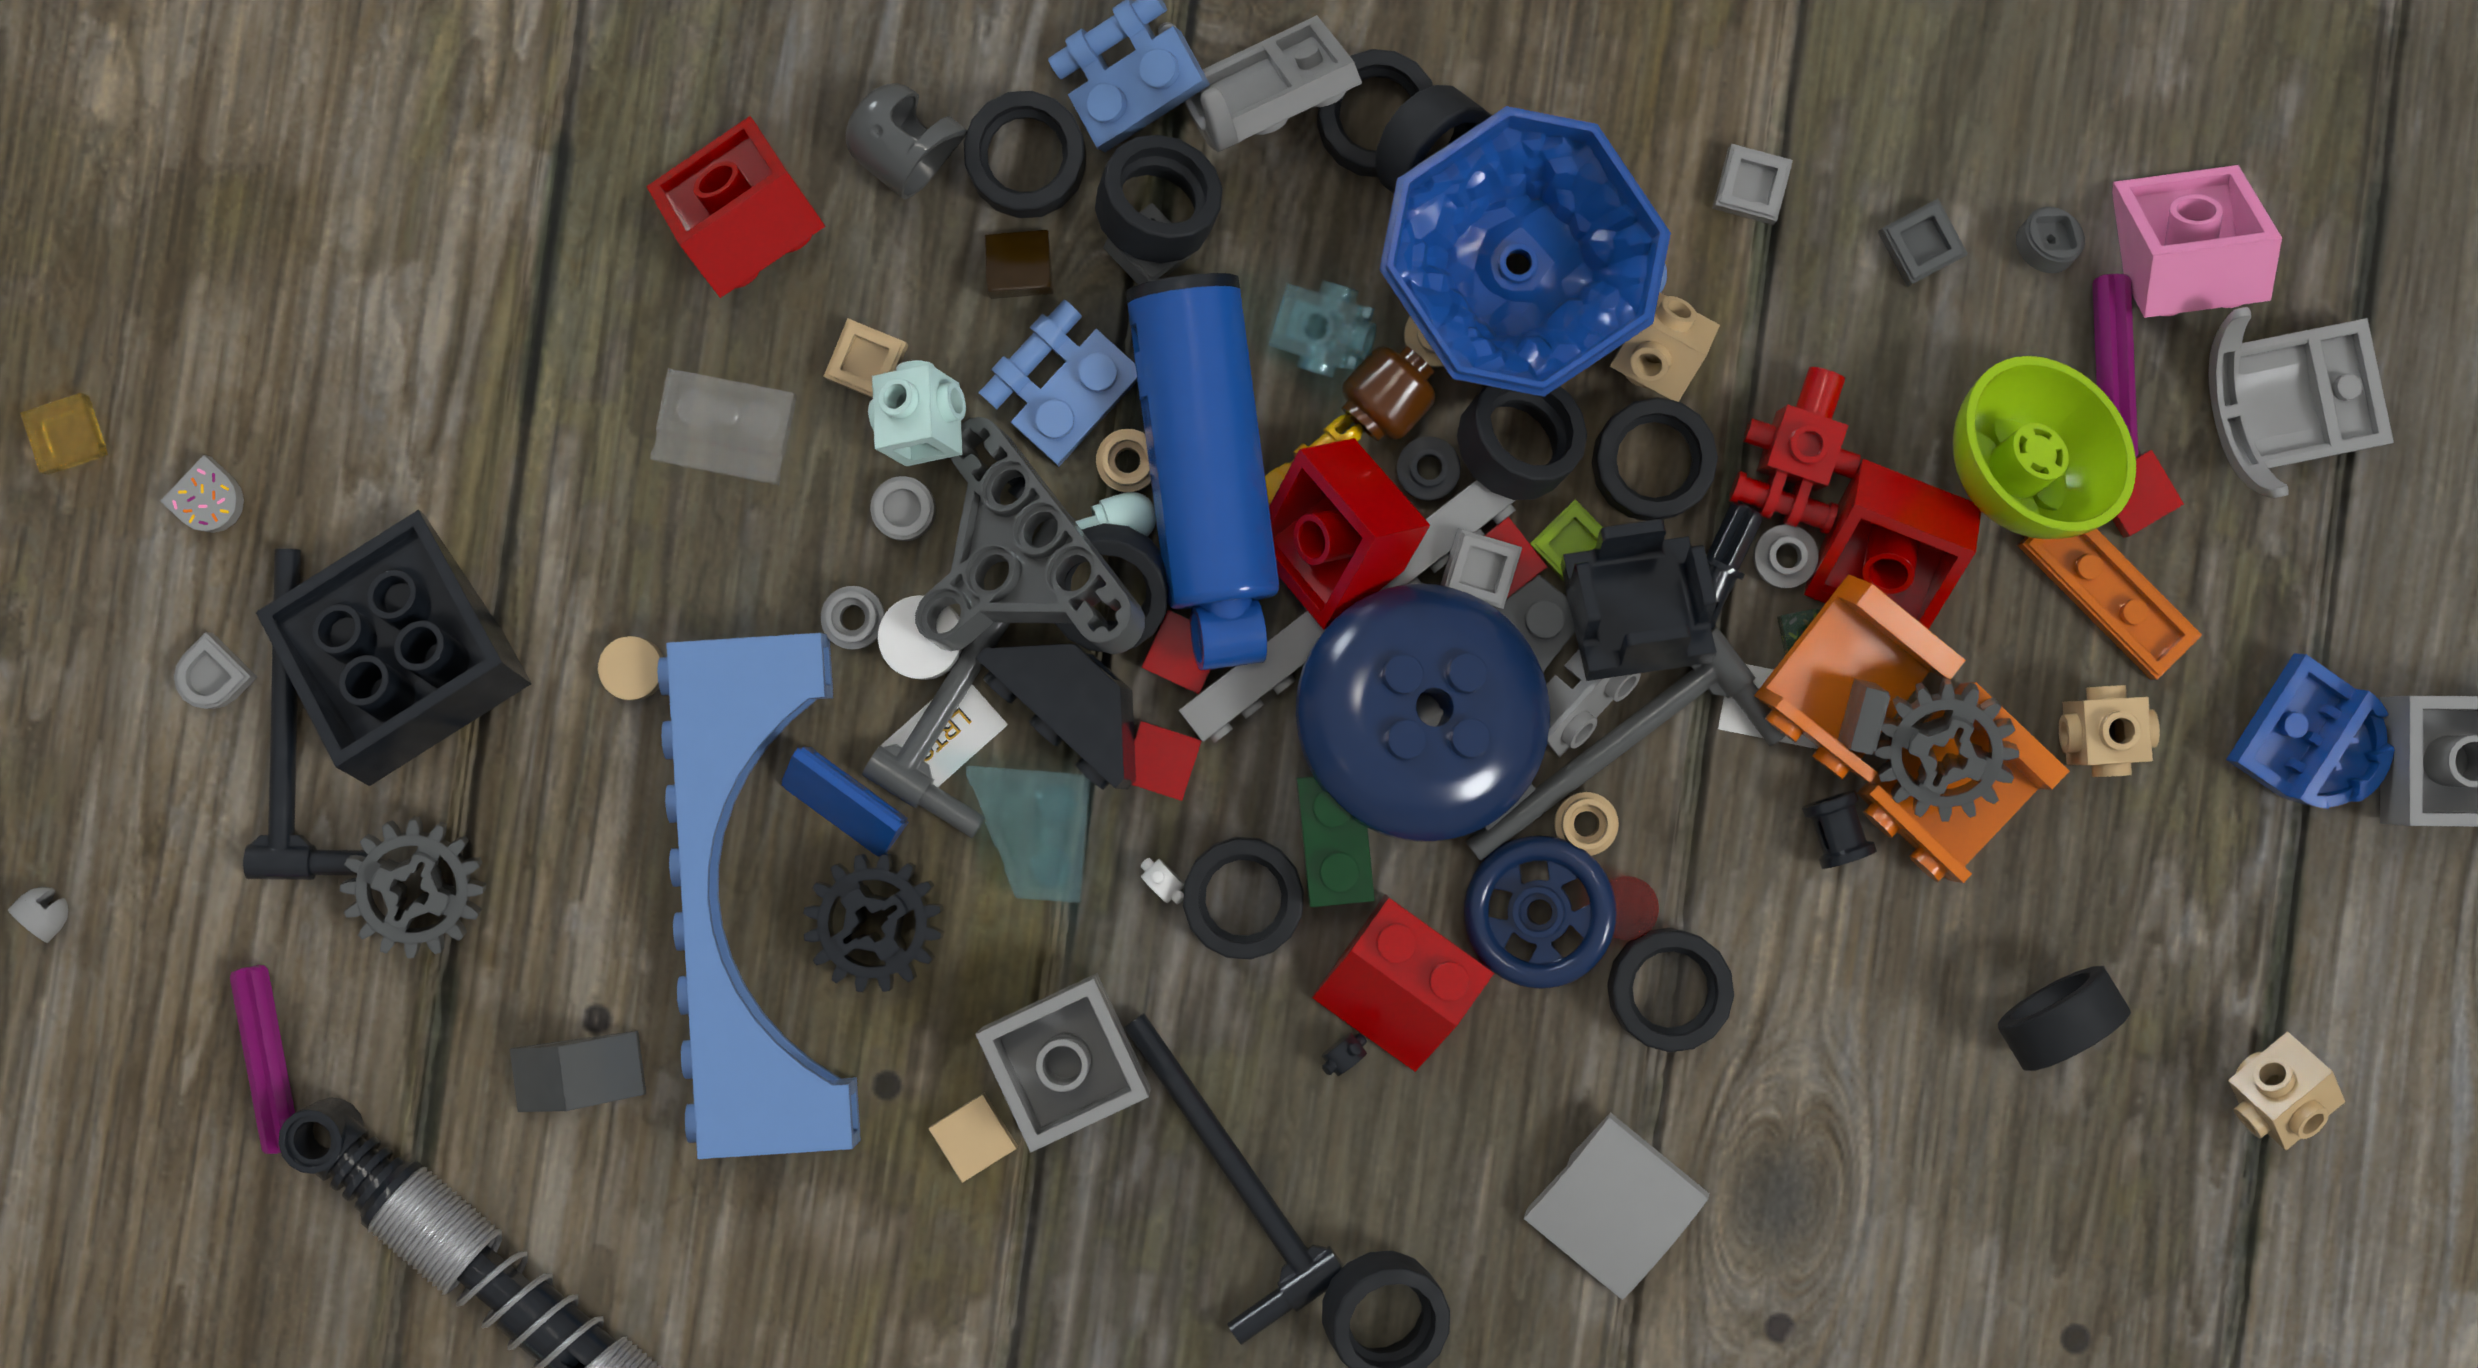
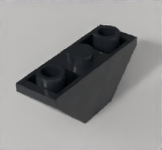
M1076 644L984 648L976 657L989 670L983 678L984 681L1007 702L1012 704L1018 697L1035 713L1029 721L1030 724L1050 743L1058 747L1064 740L1081 756L1075 764L1076 767L1096 786L1104 790L1111 784L1115 789L1128 790L1136 781L1132 689L1091 651Z

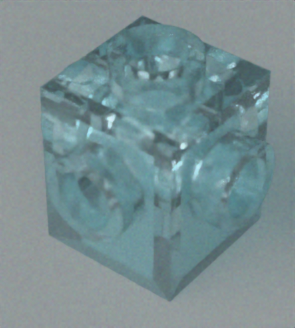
M1322 280L1319 291L1287 283L1269 346L1300 355L1297 367L1317 374L1333 377L1336 367L1356 369L1359 359L1365 360L1368 357L1375 341L1377 326L1376 323L1371 322L1375 308L1356 303L1359 290L1330 281Z

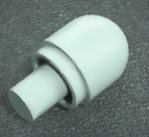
M1125 492L1099 500V504L1091 506L1093 516L1075 521L1081 530L1106 523L1129 526L1148 537L1155 527L1156 514L1153 503L1145 495L1137 492Z

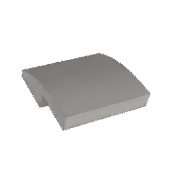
M1610 1112L1570 1155L1567 1166L1528 1206L1524 1220L1623 1300L1683 1233L1707 1202L1710 1193Z

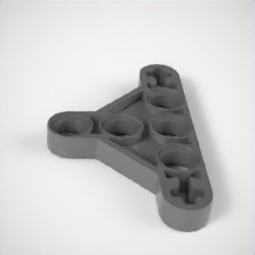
M976 417L961 424L962 455L950 457L953 464L968 482L951 572L926 593L919 602L915 612V624L919 633L939 648L955 651L961 650L972 643L994 622L1074 623L1080 633L1103 652L1118 654L1134 647L1141 638L1145 628V615L1134 597L1013 440L988 418ZM982 441H985L984 446L990 455L998 461L990 468L978 458L979 455L975 449ZM1024 477L1025 489L1021 497L1012 504L1002 505L1000 494L1006 483L1013 478ZM1056 519L1058 530L1054 539L1044 547H1033L1032 536L1037 526L1045 520ZM998 562H1008L1009 574L1007 580L995 590H985L984 578L987 571ZM1089 562L1091 574L1086 584L1078 590L1066 591L1065 578L1068 571L1078 563ZM1101 600L1116 612L1115 618L1118 621V625L1111 631L1106 629L1108 627L1107 621L1093 607ZM959 604L961 616L958 623L950 631L938 633L936 621L941 611L949 605Z

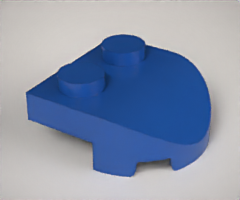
M2294 653L2226 760L2273 793L2289 801L2326 809L2351 801L2360 802L2380 786L2392 764L2394 747L2387 742V729L2384 717L2388 716V712L2381 701L2370 691L2355 689L2307 654Z

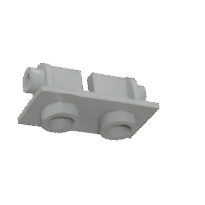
M1578 650L1564 666L1580 682L1572 689L1555 675L1547 683L1550 703L1548 745L1553 752L1560 758L1569 747L1577 748L1582 745L1594 732L1598 722L1596 718L1613 700L1618 702L1629 695L1637 685L1641 673L1586 681L1580 650Z

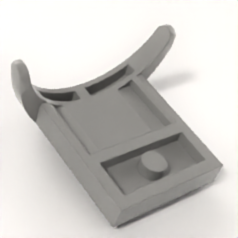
M1316 15L1202 69L1210 85L1184 102L1206 143L1213 150L1220 152L1244 141L1252 135L1272 133L1284 126L1288 118L1311 107L1331 105L1340 100L1347 90L1362 84L1353 59ZM1170 22L1162 23L1158 27V35L1170 27L1176 26Z
M2248 307L2233 310L2222 322L2213 340L2209 356L2208 376L2211 406L2226 458L2235 474L2250 489L2271 498L2287 496L2289 494L2287 484L2277 479L2270 471V468L2394 443L2368 318L2242 343L2243 335L2252 317Z

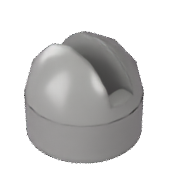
M41 886L21 895L8 908V911L28 931L48 943L65 924L68 918V904L65 898H61L49 906L48 903L56 893L55 889Z

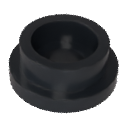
M1427 436L1413 440L1402 450L1397 461V477L1401 486L1408 494L1420 500L1431 501L1444 497L1455 487L1460 476V460L1455 449L1449 443L1437 437ZM1426 456L1437 459L1441 466L1440 475L1432 480L1422 478L1417 471L1418 461Z

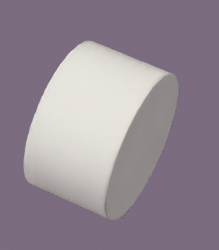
M910 596L896 602L883 616L878 631V644L881 654L893 670L906 677L920 680L941 677L951 671L964 648L955 651L943 650L919 633L915 624V612L924 596ZM950 606L944 608L937 618L936 629L938 633L950 631L960 619Z

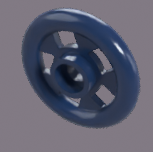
M1536 835L1522 837L1509 841L1497 848L1481 862L1474 872L1464 900L1466 932L1478 957L1491 971L1501 978L1528 988L1545 989L1559 987L1587 974L1606 953L1616 926L1617 909L1612 885L1601 865L1584 849L1574 846L1567 840L1552 836ZM1532 861H1547L1549 880H1534L1524 884L1521 878L1520 865ZM1578 878L1588 894L1590 904L1577 911H1573L1570 899L1562 889V886ZM1494 889L1508 891L1513 894L1508 905L1507 920L1489 917V904ZM1537 899L1547 901L1552 908L1551 919L1545 924L1534 922L1529 915L1530 905ZM1569 925H1571L1584 939L1573 952L1563 957L1552 945V941L1560 938L1566 932ZM1515 932L1525 941L1537 945L1529 962L1515 957L1505 949L1512 933Z

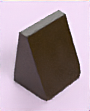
M1048 230L985 235L987 292L991 299L1054 294Z

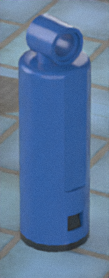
M1230 273L1192 274L1149 281L1133 286L1126 290L1160 552L1168 583L1167 603L1173 609H1191V641L1195 661L1200 670L1264 663L1267 656V634L1264 615L1258 600L1275 596L1279 590V579L1239 277Z

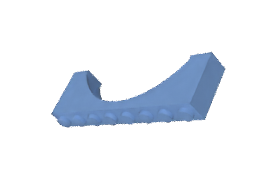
M810 633L666 643L667 657H660L658 660V683L661 695H669L671 721H663L661 736L665 759H673L675 784L667 785L665 804L669 823H677L679 848H674L670 851L669 870L673 887H681L682 912L674 914L673 936L676 950H685L686 976H679L677 1001L680 1014H689L690 1040H683L681 1046L683 1076L685 1079L693 1078L694 1104H687L685 1109L688 1143L697 1144V1159L853 1149L861 1141L857 1077L840 1078L812 1060L788 1040L762 1011L746 987L733 960L723 928L719 900V864L724 835L735 801L750 772L768 746L792 720L817 699L833 698L830 640L827 634Z

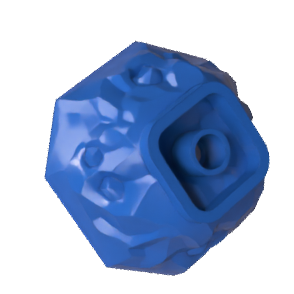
M1506 106L1397 179L1379 270L1452 379L1544 397L1653 324L1671 232L1598 124ZM1513 253L1524 256L1529 261V271L1522 275L1513 274L1507 268V257Z

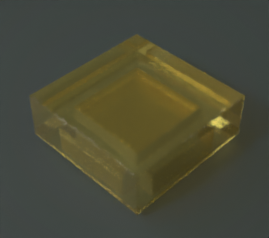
M78 393L20 412L39 473L50 475L108 455L89 395Z

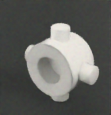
M1150 858L1145 859L1141 864V868L1145 871L1141 878L1166 903L1171 899L1176 904L1181 903L1184 897V893L1181 891L1184 888V883L1162 860L1158 859L1154 863Z

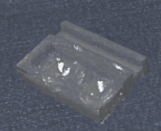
M668 368L656 426L657 436L650 459L656 462L779 485L781 479L780 470L783 457L785 458L797 395L792 392Z

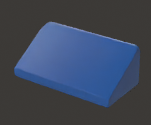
M812 747L797 748L792 755L782 778V786L874 855L881 857L882 854L887 853L908 825V818Z

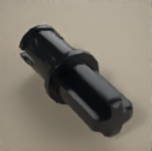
M1734 502L1730 505L1706 555L1717 598V604L1710 621L1711 630H1714L1722 607L1736 580H1743L1745 576L1744 573L1738 570L1762 522V516L1758 511L1741 503Z

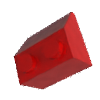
M751 116L646 186L679 245L719 298H722L735 288L748 285L758 276L761 270L786 253L801 249L810 241L814 234L826 227Z
M1355 438L1299 449L1269 505L1278 576L1323 630L1327 629L1331 622L1352 604L1372 593L1380 591L1404 572L1430 527L1426 519Z
M1862 459L1855 476L1851 479L1838 502L1839 507L1835 522L1829 534H1826L1818 553L1816 570L1806 583L1804 595L1826 603L1849 574L1872 583L1929 630L1976 553L1981 511L1968 499L1869 460Z
M1385 894L1315 991L1312 998L1416 1072L1457 1027L1495 973Z

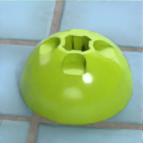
M2021 356L2006 359L1989 368L1975 382L1965 396L1957 414L1953 433V457L1959 480L1975 506L1990 520L2011 532L2036 539H2063L2091 532L2115 518L2123 510L2132 494L2136 477V457L2128 428L2108 396L2089 378L2070 366L2037 356Z

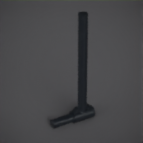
M275 549L273 601L300 585L301 550ZM272 645L268 835H260L251 844L247 845L243 857L245 877L247 879L313 880L316 875L357 876V873L351 871L344 864L351 855L367 857L368 854L364 850H317L303 835H295L298 694Z
M1143 1013L1123 1028L1286 1262L1281 1268L1280 1280L1277 1282L1278 1288L1227 1323L1235 1338L1242 1345L1292 1309L1298 1312L1325 1293L1332 1278L1344 1265L1330 1246L1312 1245L1309 1248L1305 1246L1150 1020Z

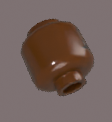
M1379 346L1362 361L1342 384V393L1347 402L1341 409L1345 414L1352 415L1350 419L1356 425L1361 424L1363 432L1373 440L1378 442L1383 436L1393 440L1401 439L1436 401L1435 391L1427 381L1434 373V370L1418 353L1408 346L1399 354L1389 347Z

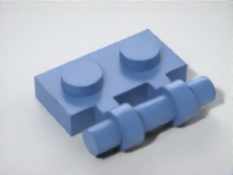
M1163 0L1122 1L1113 7V16L1088 32L1081 28L1067 37L1065 40L1067 46L1048 58L1053 71L1060 79H1064L1079 68H1082L1088 81L1069 93L1068 96L1096 148L1103 152H1107L1210 85L1179 29L1172 26L1155 37L1148 23L1167 11ZM1129 37L1136 50L1108 67L1101 54Z
M1065 299L1048 317L1044 314L1039 316L1029 327L1033 331L1032 335L1010 359L1003 356L991 369L995 375L978 392L996 410L1013 392L1026 402L1025 407L1014 417L1011 423L1058 467L1137 382L1135 363L1097 328L1080 347L1066 335L1082 318V315ZM1053 350L1065 363L1040 389L1027 376Z

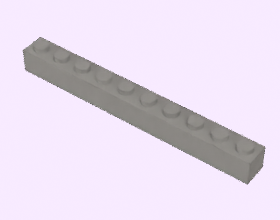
M1476 480L1426 519L1430 527L1404 572L1381 590L1399 585L1421 584V581L1418 579L1421 573L1429 567L1436 573L1447 564L1449 552L1451 551L1458 528L1485 535L1480 528L1491 519L1497 525L1516 511L1512 506V503L1516 500L1495 494ZM1306 611L1267 642V656L1264 663L1235 666L1179 710L1203 742L1210 737L1216 743L1233 729L1229 722L1242 713L1245 719H1247L1265 705L1260 698L1271 689L1278 695L1296 681L1292 673L1305 664L1310 650L1325 630Z

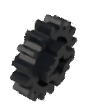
M865 854L857 855L854 858L855 872L852 873L842 864H835L831 867V872L836 883L832 886L820 881L816 882L813 886L816 894L823 899L821 905L804 907L803 914L812 919H817L818 928L805 933L804 940L809 942L820 941L823 950L813 959L814 963L820 965L832 960L837 965L831 979L835 983L842 981L849 973L855 975V988L857 992H864L868 988L871 978H877L883 992L893 989V974L896 972L909 983L917 977L915 968L911 963L914 959L929 964L935 958L933 953L924 946L926 941L943 938L944 931L930 925V917H934L944 911L943 904H927L924 898L934 887L933 882L929 880L916 886L911 881L916 865L911 862L902 867L899 872L892 870V854H882L876 868H871ZM862 881H885L896 886L900 891L891 897L876 895ZM841 897L840 901L846 909L843 930L834 935L833 913ZM894 905L897 906V910L887 916L889 920L881 926L885 934L883 939L877 932L868 935L863 934L854 940L851 938L852 934L861 929L860 925L867 919L863 911L865 907L871 913H875L880 910L885 911ZM914 910L916 929L912 943L907 948V943L901 936L904 916ZM857 948L874 951L880 960H884L886 964L869 965L851 958L848 954Z

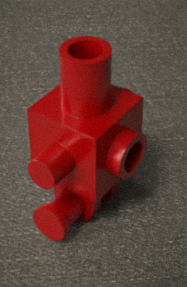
M1809 367L1796 407L1787 404L1776 411L1772 424L1754 418L1750 419L1743 442L1763 449L1756 471L1769 475V479L1765 483L1747 477V473L1739 471L1732 485L1729 501L1735 503L1741 501L1758 507V512L1761 516L1768 519L1772 517L1774 511L1784 514V524L1796 527L1799 522L1820 528L1822 533L1829 534L1835 522L1839 505L1833 502L1826 504L1809 498L1811 490L1818 491L1827 487L1832 473L1853 479L1861 460L1860 454L1841 448L1849 425L1832 420L1846 380L1844 376L1824 368ZM1785 481L1795 484L1792 493L1783 491Z

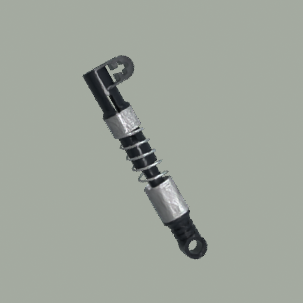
M326 1098L294 1113L284 1122L279 1132L278 1145L282 1157L289 1166L302 1173L316 1174L323 1181L332 1176L333 1179L330 1187L335 1191L345 1187L346 1189L342 1194L344 1199L349 1202L355 1197L358 1198L354 1207L360 1211L361 1224L368 1229V1232H373V1236H378V1240H383V1245L388 1244V1249L393 1248V1253L398 1252V1257H403V1261H408V1265H412L413 1269H417L418 1274L422 1273V1278H427V1282H432V1286H437V1290H442V1295L450 1293L459 1283L463 1284L466 1288L456 1302L457 1307L463 1306L476 1295L491 1308L482 1322V1328L490 1327L502 1317L496 1327L510 1338L508 1350H513L517 1346L522 1348L536 1360L533 1368H661V1365L657 1366L656 1361L652 1362V1357L647 1358V1353H642V1349H637V1345H632V1341H627V1336L616 1341L603 1330V1316L590 1319L577 1308L578 1295L564 1297L551 1286L553 1283V1273L543 1274L532 1282L524 1277L522 1272L528 1261L527 1252H518L507 1260L498 1255L496 1252L502 1241V1230L495 1229V1225H491L490 1221H486V1217H481V1212L476 1213V1208L471 1209V1204L466 1205V1200H461V1196H456V1192H452L451 1188H447V1184H442V1179L437 1180V1175L432 1176V1171H427V1167H423L418 1161L405 1162L400 1157L391 1161L390 1158L393 1155V1151L388 1147H384L379 1151L378 1148L381 1145V1141L374 1136L367 1141L366 1137L369 1131L365 1128L362 1116L353 1104L341 1098ZM314 1122L324 1125L329 1131L331 1137L330 1148H325L315 1139L313 1134ZM522 1257L517 1270L510 1265Z

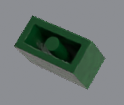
M1314 776L1296 777L1309 906L1320 907L1375 901L1368 828L1355 821L1354 817L1341 807L1327 791L1324 792Z

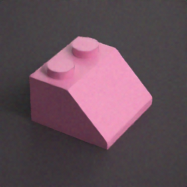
M2239 165L2113 182L2112 195L2123 273L2131 278L2132 295L2144 318L2174 316L2184 312L2221 307L2234 308L2243 304L2271 301L2282 237Z

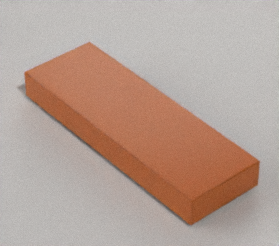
M2098 529L2079 536L2063 539H2036L2026 536L2017 545L2150 680H2158L2202 636Z

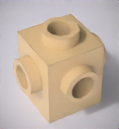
M1659 292L1653 324L1622 344L1610 367L1623 373L1636 386L1652 389L1670 400L1679 402L1705 360L1720 325L1697 313L1685 300L1674 296H1666Z
M2126 685L2087 687V700L2062 702L2063 715H2061L2059 720V740L2063 752L2066 753L2067 765H2091L2092 777L2132 775L2131 763L2153 761L2152 748L2157 747L2159 743L2160 727L2155 710L2149 709V697L2127 698ZM2113 721L2115 723L2116 742L2112 740L2109 734V728Z
M2288 1031L2263 1052H2256L2248 1056L2240 1064L2236 1074L2228 1080L2239 1103L2233 1109L2238 1119L2257 1138L2261 1139L2268 1134L2285 1150H2288L2300 1139H2307L2318 1133L2326 1124L2329 1115L2345 1103L2333 1071Z

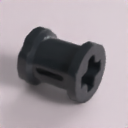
M1856 790L1827 797L1805 805L1802 808L1804 816L1812 819L1823 851V855L1819 858L1822 869L1847 864L1877 852L1874 842L1866 840L1855 808V804L1859 800Z

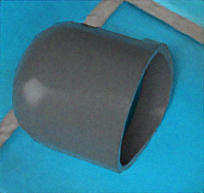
M892 83L871 91L855 108L847 124L846 144L851 156L860 165L906 200L913 197L926 186L963 141L968 130L950 116L941 118L927 129L918 120L916 115L919 94L905 85Z

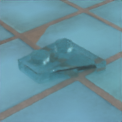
M967 766L966 777L970 786L973 787L987 821L985 824L994 846L998 848L1015 898L1080 903L1082 901L1091 781L1084 774Z

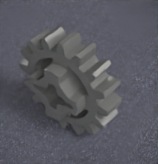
M1949 678L1942 679L1939 693L1930 695L1922 682L1915 684L1918 700L1910 704L1905 699L1897 696L1893 699V703L1899 714L1898 718L1895 720L1885 717L1881 731L1889 736V740L1878 741L1874 754L1883 759H1890V761L1877 768L1881 782L1897 779L1898 781L1891 790L1892 798L1899 803L1906 800L1910 795L1913 796L1914 814L1919 817L1926 813L1930 805L1937 806L1942 822H1949L1952 807L1961 805L1969 818L1976 816L1975 799L1981 796L1986 801L1995 804L1999 799L1992 786L1996 780L2003 783H2012L2014 779L2012 771L2002 764L2003 760H2012L2019 757V749L2016 744L2002 741L2003 738L2016 731L2010 718L1993 720L2001 709L1999 701L1992 697L1985 700L1982 704L1977 703L1979 690L1977 685L1969 683L1961 695L1955 694ZM1945 710L1942 717L1926 723L1918 721L1927 714ZM1975 719L1984 727L1988 734L1989 752L1984 751L1981 746L1970 741ZM1950 738H1954L1959 754L1947 753L1942 761L1937 762L1932 746L1935 744L1944 747ZM1902 747L1908 749L1910 754L1919 757L1921 760L1917 780L1909 774L1902 762ZM1966 777L1972 779L1962 786L1946 789L1948 784Z
M414 816L409 820L406 832L401 833L398 825L393 820L386 822L382 826L383 842L371 834H367L359 841L363 850L368 854L367 857L351 855L347 858L344 865L357 873V878L348 879L341 883L340 892L355 895L356 902L344 911L346 918L363 916L367 923L358 934L362 940L375 932L383 936L380 952L387 954L397 942L404 943L407 958H414L419 952L421 943L426 942L429 949L434 954H438L445 948L444 933L458 941L467 933L464 924L459 920L460 917L476 920L480 915L482 909L469 901L471 896L483 894L486 890V883L479 880H471L470 874L478 869L483 862L481 857L464 859L460 852L469 841L465 835L457 838L452 843L444 839L447 823L441 821L430 833L423 832L421 817ZM418 846L412 858L400 863L391 859L384 860L381 858L384 854L399 847ZM441 858L451 867L455 876L456 886L446 883L439 867ZM424 863L425 866L420 875L423 878L420 888L429 894L422 893L404 911L403 907L407 900V897H405L407 886L399 881H406ZM371 888L381 892L388 908L386 916L376 906ZM427 912L437 916L441 914L446 916L431 926L409 928L415 917Z

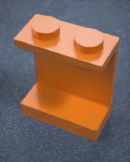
M1848 574L1754 696L1771 709L1765 720L1794 742H1797L1803 734L1818 746L1812 757L1842 780L1850 771L1870 783L1878 772L1861 760L1865 753L1850 750L1838 740L1854 678L1876 683L1889 692L1891 697L1885 717L1893 719L1898 713L1893 703L1894 698L1899 696L1907 701L1916 690L1915 684L1921 683L1929 672L1951 680L1966 660L1872 583Z
M1970 682L1978 687L1979 698L1977 703L1982 704L1985 700L1992 698L1977 682ZM1960 683L1954 690L1955 694L1961 695L1969 683ZM2002 706L1998 715L1993 720L2010 718L2016 730L2008 737L2002 739V741L2016 744L2019 749L2018 758L2003 760L2002 763L2012 771L2014 779L2012 783H2003L1997 780L1993 783L1992 786L1999 799L1995 804L1986 801L1981 796L1975 799L1976 816L1969 818L1961 805L1952 807L1949 822H1942L1937 806L1930 805L1926 813L1919 817L1914 814V797L1910 795L1906 800L1897 803L1892 798L1891 790L1898 780L1881 782L1878 773L1870 783L1866 782L1857 792L1869 805L1863 811L1868 820L1890 838L1898 832L1915 848L1914 852L1909 856L1910 859L1936 882L1945 877L1949 881L1964 883L1972 875L1965 866L2038 789L2053 790L2070 772ZM1945 710L1933 712L1923 723L1942 717ZM1975 719L1970 741L1981 746L1984 751L1989 752L1988 734L1984 727ZM1950 738L1944 747L1935 744L1932 746L1937 762L1942 761L1947 753L1959 754L1954 738ZM1902 747V762L1909 774L1917 780L1921 760L1919 757L1910 754L1908 749ZM1966 777L1948 784L1946 789L1962 786L1972 779Z

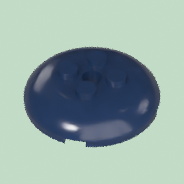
M1418 583L1399 585L1372 593L1352 604L1331 622L1320 638L1316 640L1303 666L1296 697V722L1301 749L1315 780L1324 792L1327 791L1341 807L1354 817L1355 821L1375 832L1392 838L1416 842H1433L1465 836L1480 830L1496 821L1519 801L1531 785L1544 758L1550 728V703L1545 677L1536 655L1522 633L1506 616L1484 600L1467 592L1442 585ZM1421 693L1433 697L1438 702L1440 709H1443V715H1441L1436 727L1424 723L1417 714L1416 703Z

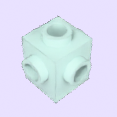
M919 360L900 363L897 365L896 371L872 376L873 399L869 403L868 415L874 431L876 450L904 466L962 455L961 420L966 413V403L959 382L935 368L932 363Z

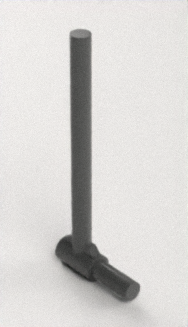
M1056 519L1045 520L1032 541L1033 547H1044L1054 539L1058 530ZM994 622L964 648L903 747L898 744L886 747L879 746L862 773L864 777L913 808L917 809L918 806H921L970 838L976 835L986 817L933 784L935 779L932 778L930 765L924 760L984 665L976 657L984 648H995L1010 623Z
M1716 627L1712 630L1717 651L1713 663L1690 666L1692 668L1690 672L1536 787V790L1489 831L1482 828L1465 842L1480 862L1707 690L1713 695L1726 696L1727 699L1733 697L1769 746L1783 739L1785 735L1765 720L1771 709L1754 696L1759 690L1753 683L1756 677L1719 628Z

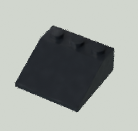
M420 510L415 511L256 612L335 767L368 786L373 785L532 684L504 632L424 513Z

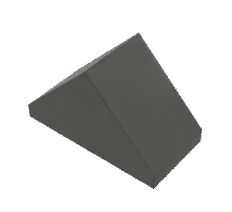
M638 1031L510 1049L518 1112L570 1111L646 1094Z

